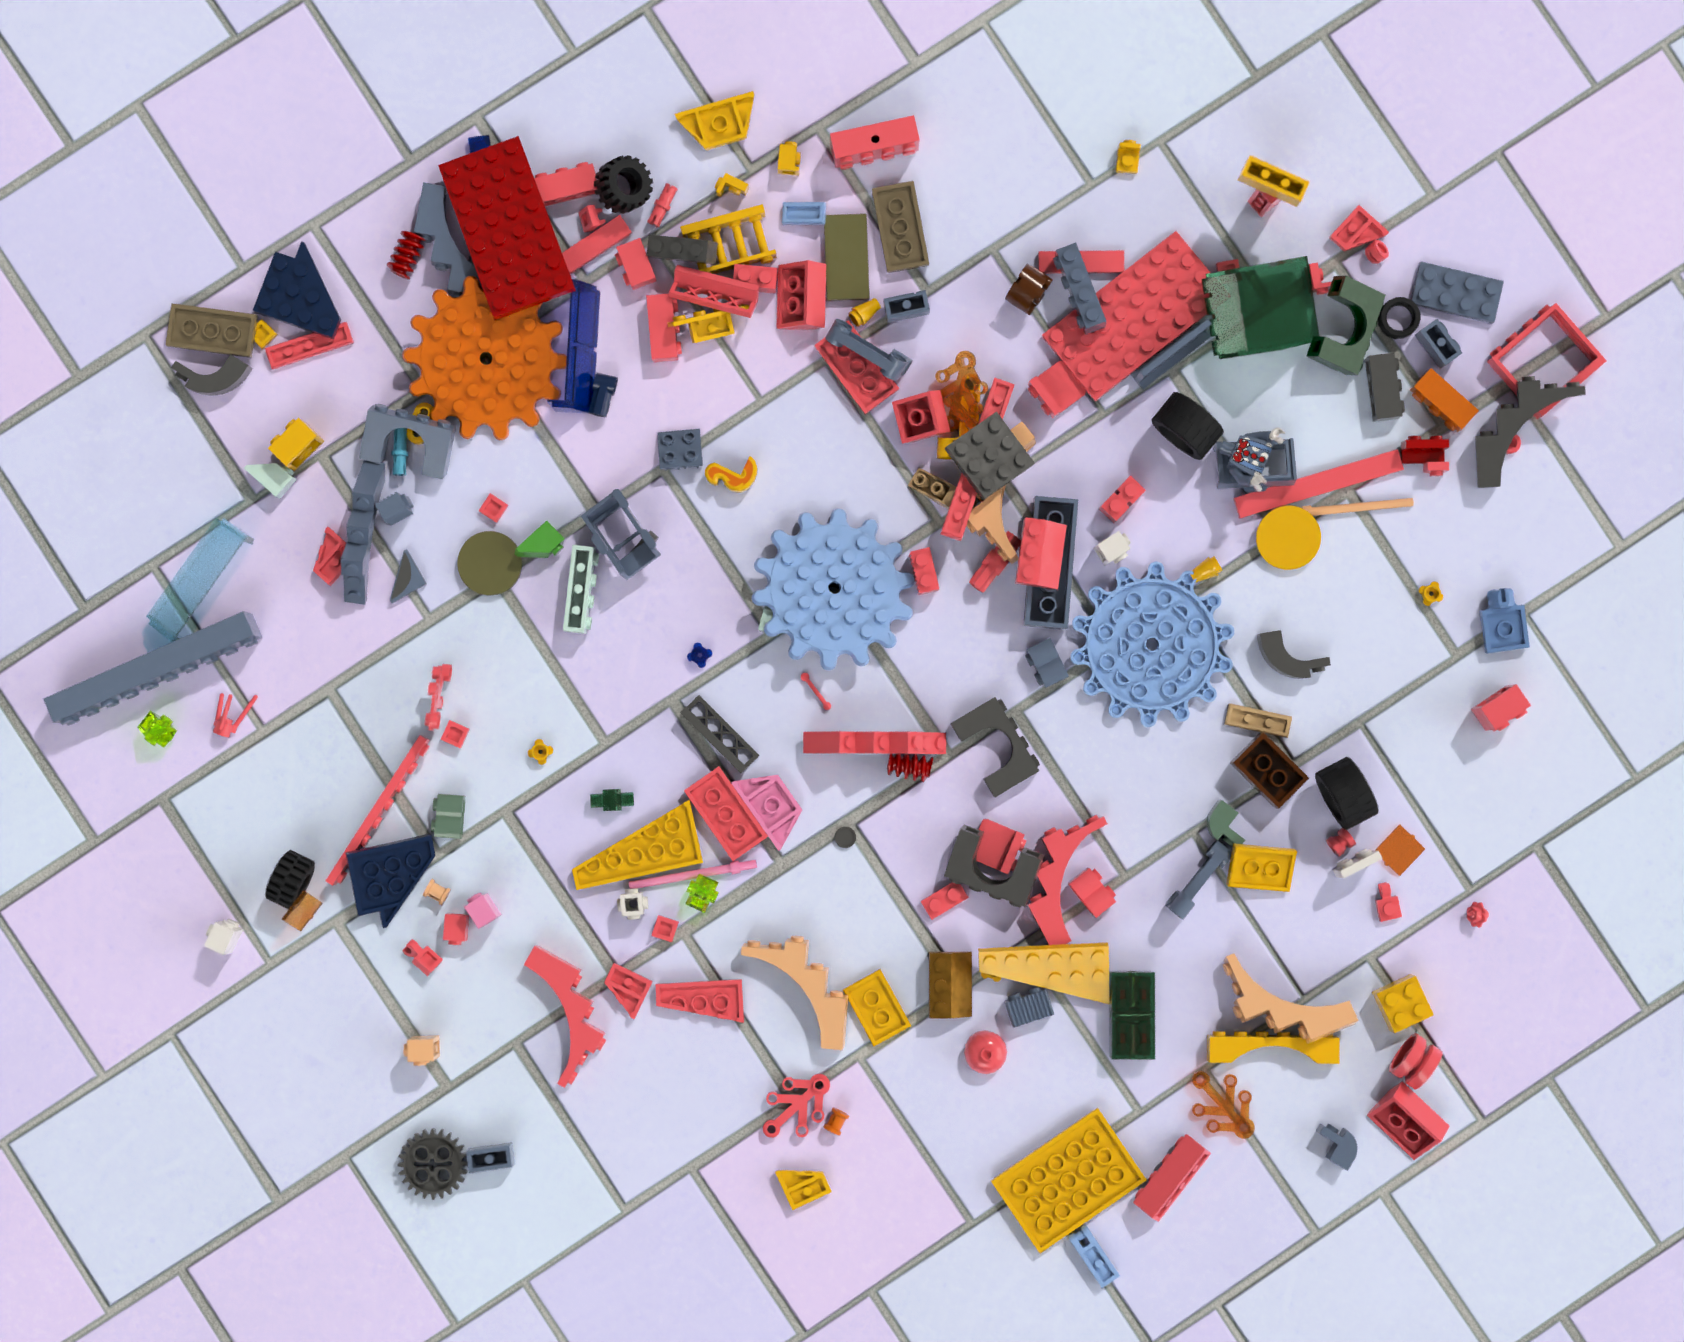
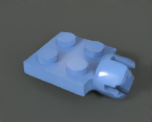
M1510 588L1488 591V607L1480 611L1485 653L1529 648L1525 606L1515 603L1514 593Z

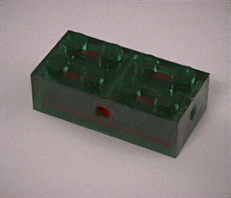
M1109 971V1057L1112 1060H1155V972Z

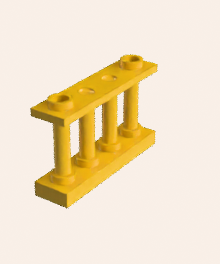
M763 204L680 226L683 238L699 239L701 237L700 234L708 232L712 236L713 242L718 243L717 258L719 264L707 267L706 263H697L700 271L717 274L734 269V264L750 265L758 262L767 264L773 262V258L777 257L775 249L768 250L761 225L762 217H766ZM747 221L753 224L760 250L759 254L752 256L747 254L740 229L741 223ZM729 227V229H732L740 259L727 262L719 233L722 228Z

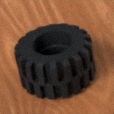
M622 155L599 168V172L595 175V178L598 180L594 181V186L597 187L595 194L600 196L598 201L600 203L604 202V207L607 210L612 208L613 213H629L644 205L645 201L651 197L649 194L653 192V187L650 186L653 183V178H649L651 172L650 170L646 171L644 162L639 163L640 159L636 157L632 159V156L627 155L624 157ZM618 175L625 177L630 185L629 195L623 193L618 187Z
M292 850L287 851L278 861L269 878L265 890V898L291 910L298 904L312 879L315 861Z

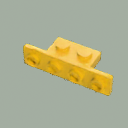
M745 304L738 305L740 308L749 309L750 307L749 305ZM713 309V312L706 313L705 310L693 312V317L686 318L685 315L672 317V322L667 323L668 327L688 323L692 343L735 334L731 314L717 309Z

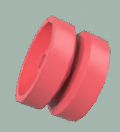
M1414 1033L1395 1054L1389 1066V1072L1398 1078L1405 1076V1083L1416 1090L1433 1074L1441 1060L1442 1051L1432 1044L1426 1046V1039Z

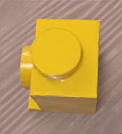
M787 141L785 144H780L778 174L799 176V167H796V165H800L801 152H797L796 142Z

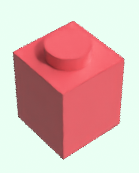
M445 914L443 940H448L449 945H461L462 942L467 941L469 915Z

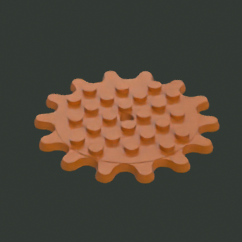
M468 276L463 281L464 291L460 297L453 298L442 289H438L433 293L432 299L437 307V312L433 317L428 318L422 315L412 317L410 321L411 327L420 333L422 337L421 343L416 347L404 349L402 358L407 363L416 364L420 368L421 374L417 380L411 382L409 391L413 396L428 394L433 397L435 404L429 414L431 420H445L449 416L458 418L460 421L459 433L463 438H472L479 426L488 425L496 439L504 440L509 435L508 426L511 420L521 419L527 426L534 427L539 423V415L535 410L536 402L540 399L555 402L561 397L560 389L552 384L550 376L554 370L567 368L570 362L567 355L557 353L551 347L552 340L562 333L563 326L556 320L545 323L538 318V310L543 303L494 320L478 279L474 276ZM483 352H488L492 355V362L488 365H484L480 361V355Z

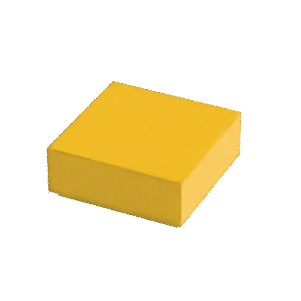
M261 319L256 325L254 342L263 349L278 334Z

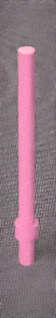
M737 860L727 865L629 881V888H644L731 872L732 874H738L743 870L757 868L756 860L744 862Z

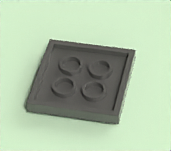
M997 412L945 448L946 452L983 501L1035 464Z

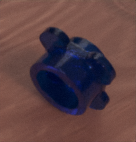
M695 643L693 645L694 649L691 653H688L687 659L690 662H695L699 668H704L707 659L712 657V651L702 647L701 643Z

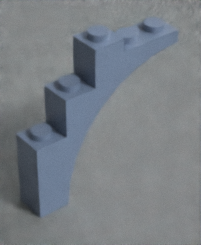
M423 182L414 234L426 240L422 242L430 243L431 240H434L431 264L440 271L451 269L447 288L448 294L452 295L451 297L457 298L463 294V281L468 276L476 277L483 290L475 266L459 251L449 233L445 213V186Z
M364 460L352 491L353 509L347 523V543L341 557V575L344 577V602L365 605L367 601L369 558L377 513L375 504L376 502L379 503L385 483V463L378 464Z

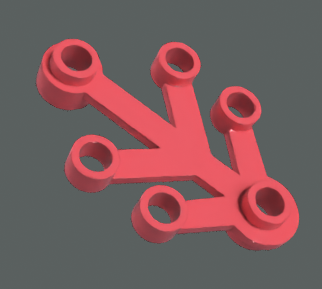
M450 664L434 666L432 670V679H436V683H429L428 695H432L431 711L426 713L425 726H428L429 731L439 729L441 713L437 712V709H442L443 696H441L444 681L450 682L452 665Z
M815 1074L810 1080L793 1079L792 1077L784 1078L782 1086L785 1090L790 1091L794 1087L806 1088L807 1090L802 1095L778 1094L774 1091L767 1094L766 1101L770 1105L792 1103L775 1120L770 1119L764 1123L763 1132L767 1137H776L780 1132V1127L798 1110L796 1134L799 1137L807 1136L809 1131L807 1126V1103L814 1095L815 1110H813L811 1115L812 1120L817 1123L823 1121V1095L830 1088V1081L823 1074ZM791 1080L793 1082L792 1087H786L785 1081ZM817 1081L823 1082L821 1089L815 1087ZM770 1095H776L777 1100L775 1102L769 1101ZM820 1112L822 1114V1118L815 1119L814 1113ZM768 1126H775V1132H768ZM799 1127H805L806 1132L800 1134L798 1132Z

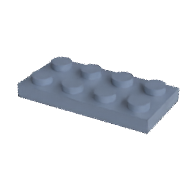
M1421 261L1418 266L1411 300L1420 307L1493 324L1504 281Z

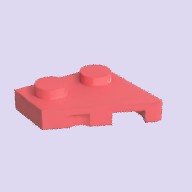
M327 526L324 532L326 533L323 545L320 546L319 558L315 563L313 571L331 586L341 575V557L346 542Z

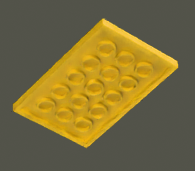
M1098 1107L991 1180L1039 1253H1042L1147 1181Z

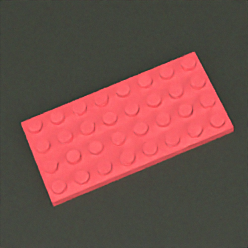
M1175 231L1096 292L1107 321L1105 328L1085 335L1083 328L1080 329L1076 320L1078 314L1076 309H1074L1042 334V338L1059 359L1065 363L1094 402H1096L1221 305L1230 295L1178 232Z

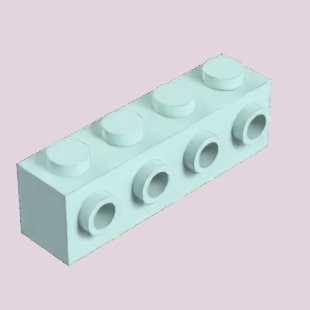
M572 545L563 631L587 634V630H591L592 617H589V608L594 606V596L591 595L592 587H596L597 574H593L594 565L598 566L599 553H596L594 547Z

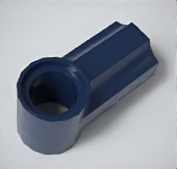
M596 373L589 414L607 418L611 398L616 391L618 377Z

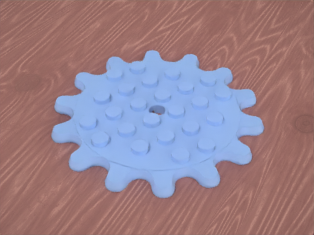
M835 509L831 513L829 523L825 525L818 524L812 514L808 512L802 513L798 518L799 533L790 536L782 530H775L771 534V541L777 547V555L772 559L758 558L754 563L755 570L766 576L768 584L764 589L757 590L752 594V602L757 606H768L773 612L771 620L764 626V632L769 637H774L781 633L789 635L792 642L788 653L794 660L801 659L807 651L813 650L820 655V664L824 670L834 669L837 658L841 654H848L853 658L856 665L865 666L870 659L868 646L871 643H879L885 648H893L896 645L897 639L890 630L891 622L895 619L906 621L913 615L912 608L901 602L899 594L901 590L912 587L915 583V578L911 573L899 572L894 567V561L902 554L903 548L898 542L880 545L875 538L878 524L873 519L866 520L859 528H852L847 523V514L843 509ZM829 584H838L840 592L836 594L831 593L828 588Z
M1155 561L1149 565L1147 576L1143 579L1135 578L1127 567H1120L1115 573L1117 587L1114 591L1107 592L1098 586L1092 587L1089 590L1088 597L1095 605V612L1091 616L1079 615L1073 619V628L1085 635L1086 644L1082 648L1072 651L1070 659L1076 665L1084 664L1091 668L1092 675L1084 683L1083 690L1089 696L1096 695L1102 691L1107 692L1111 696L1108 712L1112 717L1119 718L1128 708H1136L1140 712L1142 725L1152 727L1157 721L1158 713L1166 709L1173 713L1177 721L1183 722L1189 718L1188 701L1192 697H1199L1205 702H1212L1216 699L1217 692L1210 684V676L1215 672L1227 673L1231 671L1233 663L1230 658L1220 654L1219 644L1233 637L1234 628L1230 624H1218L1213 619V612L1221 605V597L1217 593H1210L1205 597H1199L1194 593L1193 588L1196 579L1193 580L1190 575H1193L1194 572L1185 571L1178 580L1170 581L1165 577L1163 564ZM1150 638L1158 642V647L1154 651L1147 649L1146 642Z

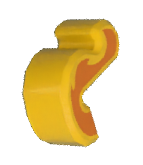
M749 456L741 475L714 462L706 467L705 477L714 486H718V481L722 480L728 490L742 493L753 485L758 469L755 460Z

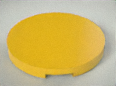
M1284 505L1271 510L1261 519L1256 531V544L1261 556L1270 565L1279 569L1293 570L1305 566L1315 557L1321 544V531L1316 519L1307 510L1294 505Z

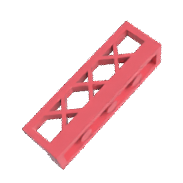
M677 265L674 273V282L668 297L751 318L758 303L759 286ZM679 287L686 289L687 292L682 293L676 290ZM702 293L706 294L708 297L701 298L697 295ZM720 299H726V300H728V302H727V303H721V302H718V300H720ZM745 304L749 305L750 307L749 309L740 308L738 305Z

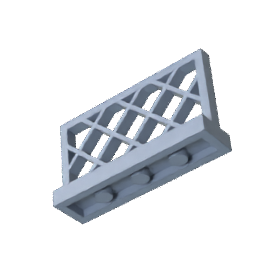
M1209 319L1202 324L1197 322L1130 375L1141 389L1144 390L1211 337L1207 333V329L1212 323Z

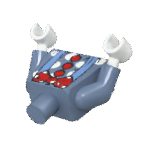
M1276 427L1272 431L1240 435L1236 445L1223 441L1219 453L1230 457L1227 468L1238 484L1248 487L1254 486L1256 491L1259 492L1262 490L1259 483H1267L1262 476V472L1274 445L1272 441L1275 440L1279 444L1284 441L1281 437H1278L1280 434H1285L1281 428Z

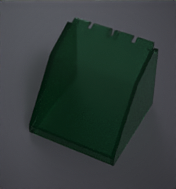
M1307 256L1208 273L1206 278L1201 279L1203 293H1209V298H1204L1207 315H1212L1213 318L1209 319L1212 323L1209 327L1210 337H1216V340L1211 341L1213 355H1219V359L1288 349L1311 343L1313 336H1319Z

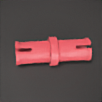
M668 183L665 184L659 199H656L654 202L655 207L647 220L649 224H655V227H660L666 212L671 208L669 205L678 190L673 185L670 187Z

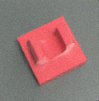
M588 205L578 212L584 233L592 232L606 222L605 219L599 220L598 214L603 212L601 208L596 209L595 205Z

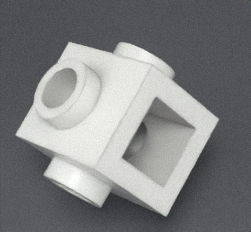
M638 888L625 889V894H621L620 899H617L618 912H621L622 917L627 916L628 920L640 919V915H644L645 909H648V897H644L643 892H638ZM636 900L637 907L632 908L629 904L630 901Z

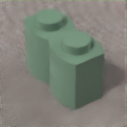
M438 794L437 798L433 799V811H436L435 820L432 819L431 832H434V837L462 839L466 796Z

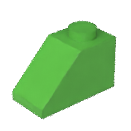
M546 520L515 549L514 554L517 557L548 558L552 554L556 556L564 548L562 545L565 538Z

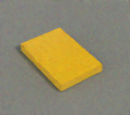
M1233 843L1226 885L1237 888L1290 892L1297 851L1291 848Z
M881 969L843 989L845 995H848V1001L873 1046L882 1043L911 1026Z

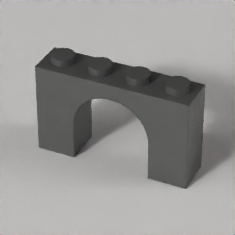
M996 697L950 723L961 742L986 728L998 729L1009 738L1012 746L1009 761L1005 766L983 779L993 797H997L1039 772L1038 766H1040L1034 754L1030 756L1026 748L1029 745L1024 736L1019 737L1016 729H1018V726L1012 717L1008 719L1004 711L1007 710L1005 704L1001 699L997 700Z
M964 824L959 830L944 877L949 878V881L952 883L968 885L973 891L989 893V896L994 899H1005L1012 906L1025 907L1029 902L1045 855L1024 847L1012 876L1004 880L988 878L980 871L976 860L984 832Z

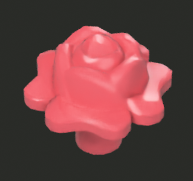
M1473 902L1467 908V919L1472 927L1477 926L1480 928L1487 921L1489 913L1484 908L1482 902Z

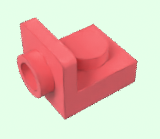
M1318 262L1309 264L1305 271L1310 293L1316 292L1317 295L1328 293L1332 282H1321L1323 281L1322 268L1318 267Z

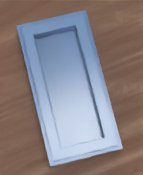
M783 202V225H825V202Z

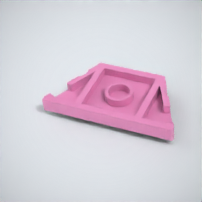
M779 775L733 781L731 784L777 850H781L802 812L800 805Z

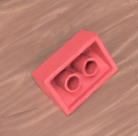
M806 260L778 265L777 329L812 330L825 328L826 264Z
M1024 518L1015 584L1058 590L1067 525L1042 519Z
M1403 1081L1390 1089L1367 1114L1413 1160L1442 1142L1450 1127Z

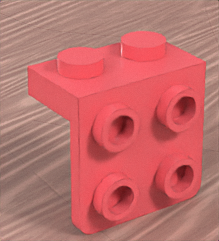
M1062 360L1055 363L1038 377L1032 378L1027 384L1030 394L1033 398H1038L1044 413L1052 418H1055L1086 393L1083 386Z
M983 819L978 829L983 831L984 834L977 852V862L1009 874V871L1013 872L1018 862L1015 859L1017 852H1021L1026 843V840L1023 839L1025 834L989 819Z

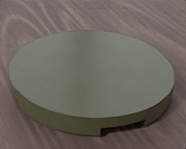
M484 531L473 535L463 544L458 555L457 566L462 581L471 590L482 595H499L508 591L516 584L521 575L522 557H517L514 554L518 546L508 536L495 531Z

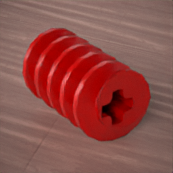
M401 231L400 234L404 239L397 240L401 247H394V251L398 255L391 254L390 258L394 262H388L386 265L392 273L410 280L411 278L406 272H414L410 264L417 265L418 262L413 257L421 256L417 248L424 249L420 241L426 240L412 232Z
M890 754L887 773L891 775L895 770L896 777H899L904 772L905 779H908L909 775L912 774L913 781H916L918 776H921V782L924 783L927 777H930L933 757L926 762L925 755H922L920 760H918L917 754H913L911 759L909 754H904L903 757H901V754Z

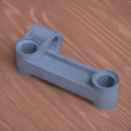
M835 319L826 335L828 342L837 347L844 345L879 366L881 368L880 372L891 380L897 381L901 376H904L912 363V359L896 349H893L890 354L884 352L851 332L852 326L847 322Z
M1215 840L1205 853L1208 857L1181 892L1175 891L1165 906L1184 920L1195 906V903L1192 901L1194 896L1218 866L1223 868L1230 861L1232 851L1218 840Z

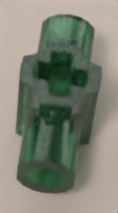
M621 789L602 790L603 793L590 794L591 808H603V811H620L622 807L634 806L633 792L621 793Z

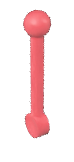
M803 673L801 679L807 682L823 703V708L830 710L831 703L826 702L809 679V674Z

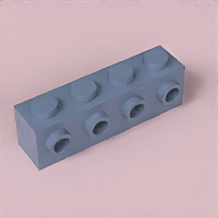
M1076 242L1057 249L1053 261L1056 269H1060L1063 275L1061 282L1064 289L1069 291V303L1072 309H1076L1078 314L1076 320L1079 328H1083L1085 335L1105 328L1106 318Z

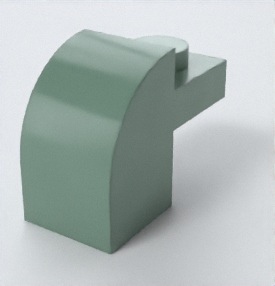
M1218 800L1207 816L1208 832L1214 840H1219L1223 835L1224 838L1222 840L1231 847H1233V843L1243 844L1245 839L1229 827L1239 813L1223 800Z

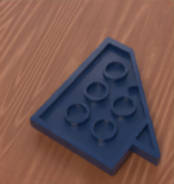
M301 241L295 258L275 251L252 311L334 339L341 318L307 245Z
M431 834L345 852L357 915L362 916L379 912L381 925L383 928H387L436 856Z

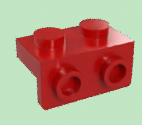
M1408 436V440L1401 442L1402 464L1445 462L1444 450L1449 448V439H1443V436H1429V439H1421V436Z

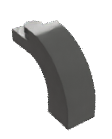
M231 354L217 372L209 375L197 374L176 360L171 367L177 371L175 376L185 382L187 381L186 388L209 396L222 395L236 389L246 380L253 369Z
M1281 630L1257 634L1258 646L1264 660L1271 668L1284 676L1296 679L1311 678L1310 669H1312L1313 673L1325 671L1326 666L1331 665L1329 657L1307 661L1293 658L1284 647Z

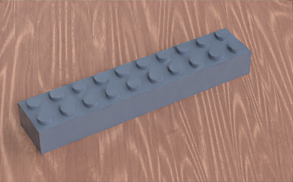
M243 611L43 698L53 723L67 724L69 726L79 722V717L87 715V717L99 713L100 708L106 706L111 708L118 705L120 699H132L138 696L141 690L146 689L149 691L159 687V682H170L179 678L178 674L186 672L188 674L199 669L198 665L206 663V665L218 661V657L221 655H233L238 652L237 648L251 647L258 643L257 640L262 638L253 614Z

